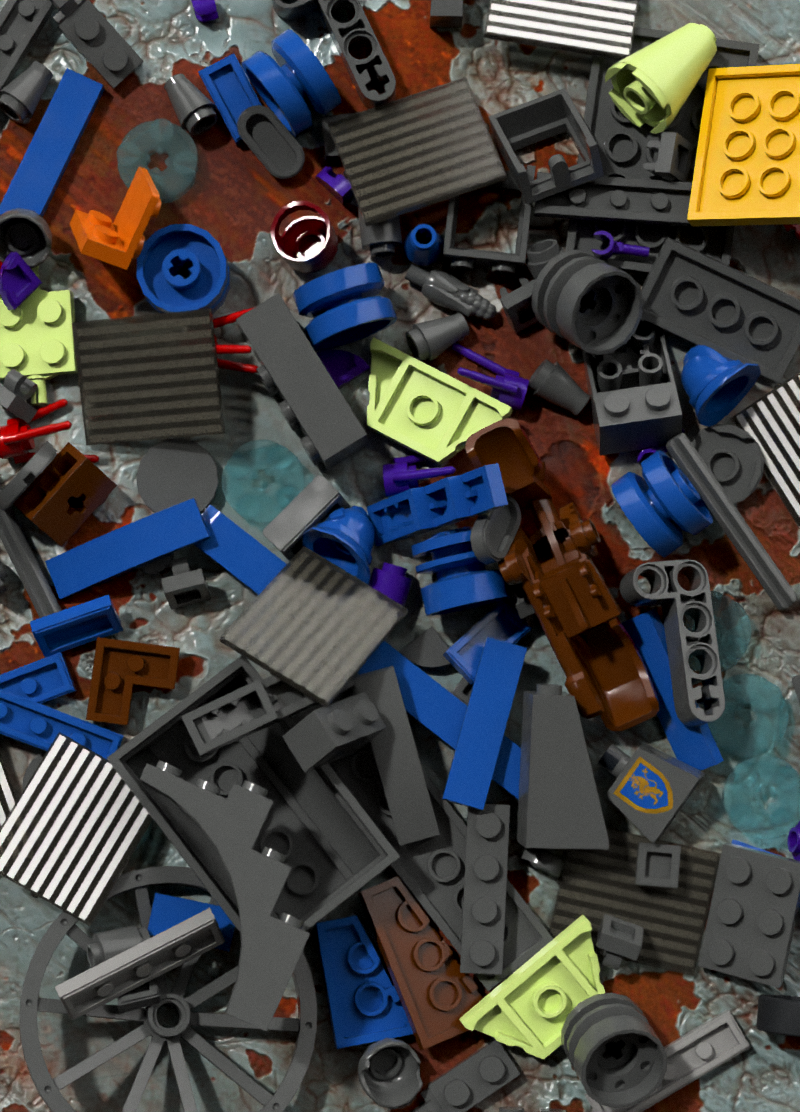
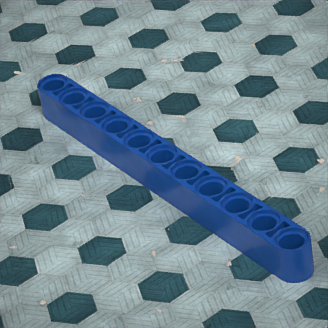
M209 504L202 513L210 538L193 545L259 597L263 598L290 569V566ZM295 572L271 598L268 604L273 606L301 575ZM305 580L278 611L283 615L311 583ZM316 588L291 615L289 620L294 622L321 591ZM326 596L299 628L304 631L331 601V598ZM336 604L309 636L314 639L342 607ZM347 612L320 644L325 647L352 615ZM359 620L336 644L335 647H337L338 651L362 625ZM368 628L342 658L345 664L373 631ZM378 636L351 669L360 675L394 666L406 712L455 750L467 705ZM504 735L492 780L519 800L521 747Z

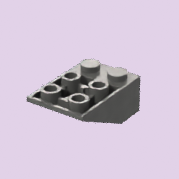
M640 319L636 331L629 340L615 351L596 355L582 350L593 425L600 455L666 446L670 439L682 433L683 415L661 327L647 320Z

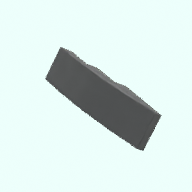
M337 647L329 652L299 688L292 684L316 657L303 662L287 681L282 679L281 676L288 668L263 680L258 679L181 716L199 755L202 756L321 703L316 698L345 665L343 659L338 662L311 695L306 694L304 691L338 653ZM349 672L324 701L355 686Z
M394 666L353 676L357 694L366 693L369 700L376 706L379 716L387 727L370 742L399 845L440 835Z

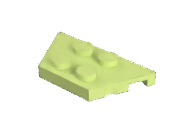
M374 337L370 342L371 374H369L368 381L370 396L369 405L367 406V427L370 430L438 465H442L465 448V443L472 434L495 422L508 418L512 414V407Z
M582 914L460 1017L459 1020L464 1027L471 1031L477 1030L492 1036L496 1041L508 1046L519 1047L526 1053L543 1060L561 1045V1030L568 1014L580 1002L593 995L605 993L604 986L600 980L599 973L601 970L598 956L594 951L590 932L592 927L589 920Z

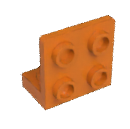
M139 166L113 223L111 218L101 212L90 210L87 214L76 209L69 224L81 254L127 270L132 258L137 259L143 249L145 242L143 233L148 222H154L161 208L160 194L148 170Z

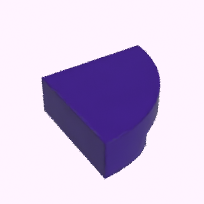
M325 166L315 176V179L343 206L353 197L352 183L342 174L336 175L331 167Z
M17 251L11 252L6 257L0 269V295L5 306L10 311L15 310L42 284L41 280Z
M334 349L317 352L318 357L338 389L370 370L367 363L353 353Z

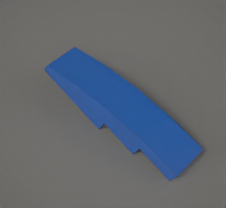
M496 463L484 465L462 475L446 477L424 487L406 490L367 506V511L374 528L375 545L382 546L487 513L508 505L499 464Z
M192 498L104 534L45 562L58 597L62 600L137 571V568L173 555L175 551L209 539L210 535L195 498Z

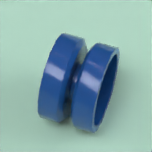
M287 29L271 41L272 53L276 61L267 53L257 51L242 62V67L267 107L274 112L291 135L296 137L312 125V115L307 104L315 112L326 115L341 104L342 101L337 88L318 58L295 32Z
M172 224L155 231L144 242L143 249L137 258L136 277L148 303L162 317L174 320L212 316L224 304L230 290V268L220 243L208 231L192 224ZM182 270H189L191 275L183 279L178 274Z
M362 263L345 267L315 278L294 291L293 298L299 315L314 318L306 326L305 332L308 341L315 351L332 349L359 341L388 328L396 322L397 316L391 299L376 296L385 285L378 264Z
M657 450L641 462L644 479L638 474L628 472L614 482L611 488L618 504L637 532L654 551L665 558L684 544L681 529L695 536L714 521L708 507L689 478L665 452Z

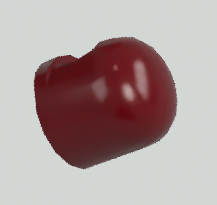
M293 201L283 206L275 215L270 228L271 238L277 252L291 268L302 273H316L325 269L334 260L338 251V238L328 215L318 205L308 201ZM298 210H310L322 217H300L292 221L285 228L282 236L279 234L281 222L289 214Z

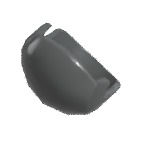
M15 208L3 213L0 216V261L3 263L11 252L17 251L31 269L44 263L52 247V232L46 219L34 210Z
M385 1038L369 1045L358 1063L359 1082L364 1092L378 1106L396 1109L409 1104L421 1091L423 1086L420 1076L421 1061L415 1050L403 1040Z

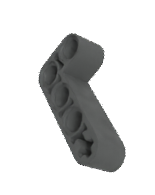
M272 0L274 11L284 20H296L319 10L365 107L370 110H379L392 106L396 97L395 76L359 0H297L291 4L283 3L280 0ZM341 9H347L355 15L347 23H339L333 18L335 12ZM365 45L372 52L367 58L360 60L352 57L350 51L355 46ZM373 70L378 85L384 87L385 93L378 95L376 90H371L369 73Z
M691 559L643 563L623 576L620 582L621 595L632 606L662 605L674 705L679 720L688 727H698L715 721L724 712L725 696L707 570L701 563ZM678 573H682L688 578L690 583L689 591L679 585L677 580ZM638 576H643L649 581L651 586L649 594L639 588L637 583ZM684 614H688L693 618L695 622L694 632L689 631L684 626ZM690 655L695 656L700 662L701 670L699 674L693 672L689 666L688 659ZM702 682V688L701 685L695 688L692 687V685ZM695 701L699 704H704L705 711L702 708H696Z

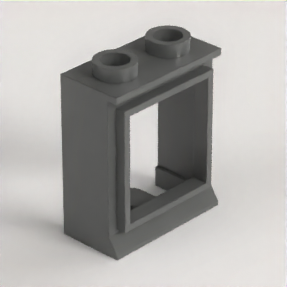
M565 88L489 116L496 148L500 151L522 193L526 205L604 176L597 143ZM567 131L584 162L568 168V164L562 155H553L548 161L550 175L529 182L527 171L523 163L520 164L514 151Z
M500 163L451 179V185L501 169L502 175L469 185V187L521 192L511 172L502 170V164ZM461 164L453 166L452 172L469 166H461ZM527 165L526 171L529 182L534 181L536 166ZM461 188L450 192L442 262L450 263V268L460 271H473L475 266L491 267V272L498 275H515L516 270L523 271L532 203L526 205L521 193L515 254L457 248L454 245Z

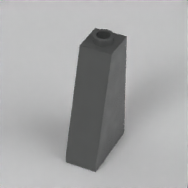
M537 684L536 691H524L517 842L525 848L609 849V838L575 696L562 692V685Z

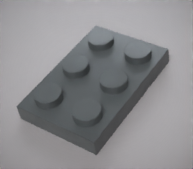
M728 842L723 844L698 966L780 988L783 985L800 905V861Z

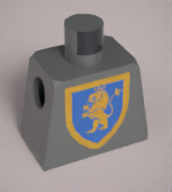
M612 744L598 762L599 766L617 778L607 791L606 796L652 843H655L662 837L706 775L702 771L647 744L640 746L632 757H629Z

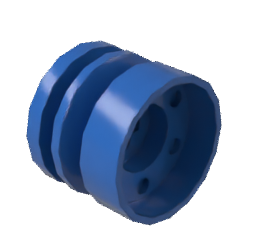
M473 527L443 531L411 546L413 558L432 556L433 559L416 566L417 574H436L437 577L436 582L420 589L426 616L471 609L511 597L508 584L500 570H486L484 563L480 562L475 556L470 541Z

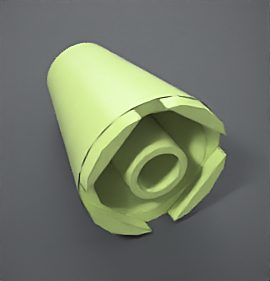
M688 23L613 64L607 70L605 83L611 78L614 88L609 92V95L620 112L639 128L646 123L654 127L650 131L651 133L664 132L671 125L715 56L717 46L714 33L705 25Z

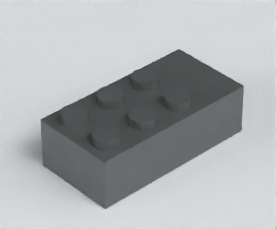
M279 293L236 319L242 336L261 365L256 369L259 378L271 397L279 393L283 400L278 404L281 409L280 411L292 431L299 427L305 437L300 439L314 466L322 462L327 471L368 446L367 433Z

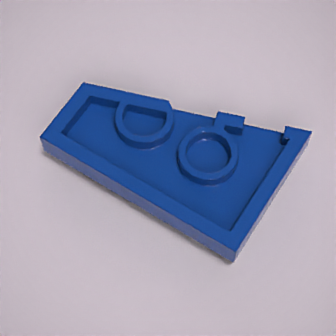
M353 915L315 923L314 927L335 1048L340 1049L376 1042L385 1038L412 1035L413 1031L396 988L392 985L358 917Z

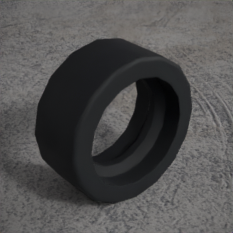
M760 995L756 1028L768 1033L800 1037V997Z

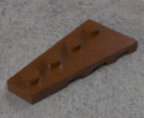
M397 876L358 892L419 1049H427L468 1031L469 1029L464 1027L459 1018L481 1001L483 997L478 992V987L469 974L460 973V965L452 955V950L429 923L430 919L400 877Z

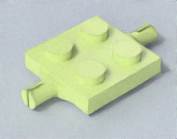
M36 266L31 270L39 278V266ZM39 286L15 310L10 311L0 296V380H4L8 372L15 369L37 384V389L31 396L30 405L32 406L48 404L46 380H50L58 375L79 373L74 294L71 290L48 292L41 290Z

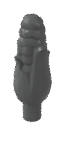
M413 264L408 269L405 279L422 287V294L431 302L460 312L467 317L471 315L477 316L479 319L491 320L496 316L497 309L495 305L478 295V290L465 285L451 274L441 270H433L429 273Z

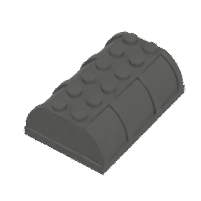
M243 654L107 757V760L239 932V911L231 880L215 847L192 818L169 798L141 783L140 777L147 763L156 767L160 760L182 770L179 778L195 785L198 778L220 787L222 790L219 796L227 799L234 783L242 787L245 780L267 789L266 798L272 800L273 804L252 849L260 853L262 846L271 848L285 855L284 864L292 867L270 916L278 919L280 912H284L305 922L301 930L307 931L400 856L329 764L304 773L282 737L297 724L292 716L202 756L199 755L181 716L258 679L263 680Z

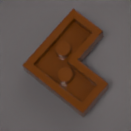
M97 637L86 720L128 725L134 684L175 689L180 648Z

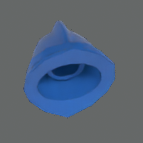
M697 345L691 348L684 357L681 380L684 390L690 398L689 403L695 409L699 424L710 427L716 425L738 405L754 386L761 371L758 364H743L740 360H732L708 346Z
M353 506L351 508L335 510L329 514V517L324 522L318 523L316 527H312L304 532L302 545L306 556L309 557L310 563L312 564L313 561H316L320 564L315 569L317 573L320 574L325 567L331 570L325 580L330 582L336 574L341 576L342 579L335 587L341 589L349 581L354 584L348 591L352 594L359 588L366 590L369 587V566L373 559L371 553L375 534L372 522L362 507Z

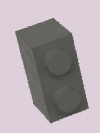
M363 692L313 710L282 737L305 773L356 753L387 727L379 716L376 706L369 700L366 693Z

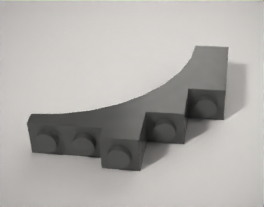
M159 760L156 767L147 763L140 777V782L169 798L196 822L215 847L231 880L239 911L241 948L237 979L225 1013L267 1032L310 933L301 930L305 922L291 915L280 912L278 919L270 916L292 868L284 864L286 856L266 846H262L260 853L252 849L273 801L266 798L267 789L246 780L242 787L234 783L227 799L219 796L222 789L210 782L198 778L194 785L179 778L182 770Z

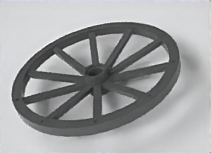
M149 867L110 878L91 910L115 896L134 890L141 927L147 929L151 914L147 887L173 885L197 888L207 892L208 890L189 867ZM96 886L84 894L73 913L67 911L66 908L51 924L39 942L30 961L23 983L19 1012L20 1040L24 1059L40 1097L51 1112H76L59 1090L148 1036H152L122 1112H136L164 1042L167 1043L183 1111L198 1112L179 1038H182L264 1107L259 1112H283L299 1089L308 1069L317 1031L316 992L312 974L303 951L292 973L297 995L298 1018L273 1017L268 1027V1030L297 1032L291 1062L273 1096L190 1028V1026L261 1030L228 1014L191 1012L198 1005L235 983L237 979L238 966L184 999L183 995L200 955L182 965L171 992H168L165 973L155 978L160 993V1003L120 1013L118 1012V1006L104 1004L82 1015L138 1021L144 1024L52 1079L41 1052L38 1037L37 1011L58 1014L68 1013L61 1000L38 998L41 982L54 951L65 935L87 953V944L92 943V939L76 923L81 919L79 915ZM211 897L209 904L218 905L214 898ZM169 1006L176 1010L178 1023L175 1027L164 1028L158 1023L156 1013L160 1007Z

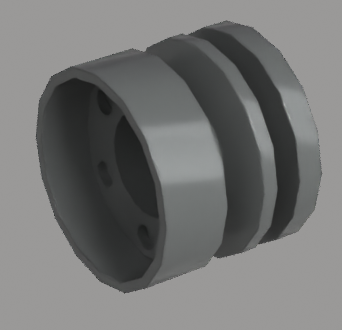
M571 250L562 252L548 261L538 274L532 290V309L536 320L545 329L561 338L567 339L571 344L585 352L601 355L611 353L624 345L636 331L643 312V295L639 284L630 274L608 265L605 261L589 253Z
M616 993L597 994L580 1002L568 1014L561 1030V1045L589 1097L600 1105L613 1108L628 1107L647 1099L661 1085L667 1071V1054L655 1031L649 1025L647 1018L634 1001L627 996Z

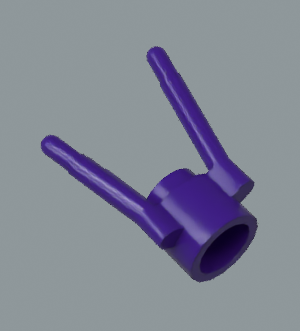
M458 343L452 345V349L457 353L498 374L493 378L460 367L457 370L460 376L491 386V397L512 407L513 410H521L529 384L528 379L519 377V372L506 369Z
M419 454L393 458V464L383 465L386 497L394 496L412 488H418V479L451 475L456 470L453 466L417 470V466L412 464L428 460Z

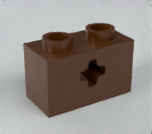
M68 442L14 502V505L62 547L70 537L79 531L81 525L94 510L106 501L108 495L117 484Z

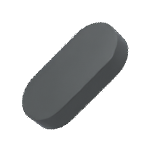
M255 105L246 108L240 114L237 121L238 134L271 175L281 179H288L297 175L304 165V151L274 112L265 106Z
M507 492L505 493L508 505L478 515L471 530L470 541L473 552L477 559L484 564H491L504 559L520 527V507L517 501Z

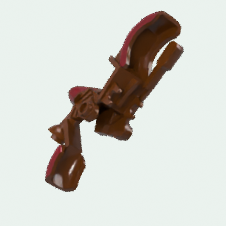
M505 418L472 434L465 443V450L475 468L498 463L504 489L525 510H529L537 530L529 537L519 527L508 553L502 561L498 562V567L508 585L514 582L522 585L567 677L565 686L569 694L575 696L580 716L591 719L600 715L605 727L611 731H623L654 717L659 711V701L650 675L632 638L616 617L622 613L619 604L614 600L591 560L592 557L599 555L595 544L600 542L599 534L590 519L581 517L573 502L559 508V518L552 502L550 491L543 483L546 471L545 461L541 462L531 441L517 420Z

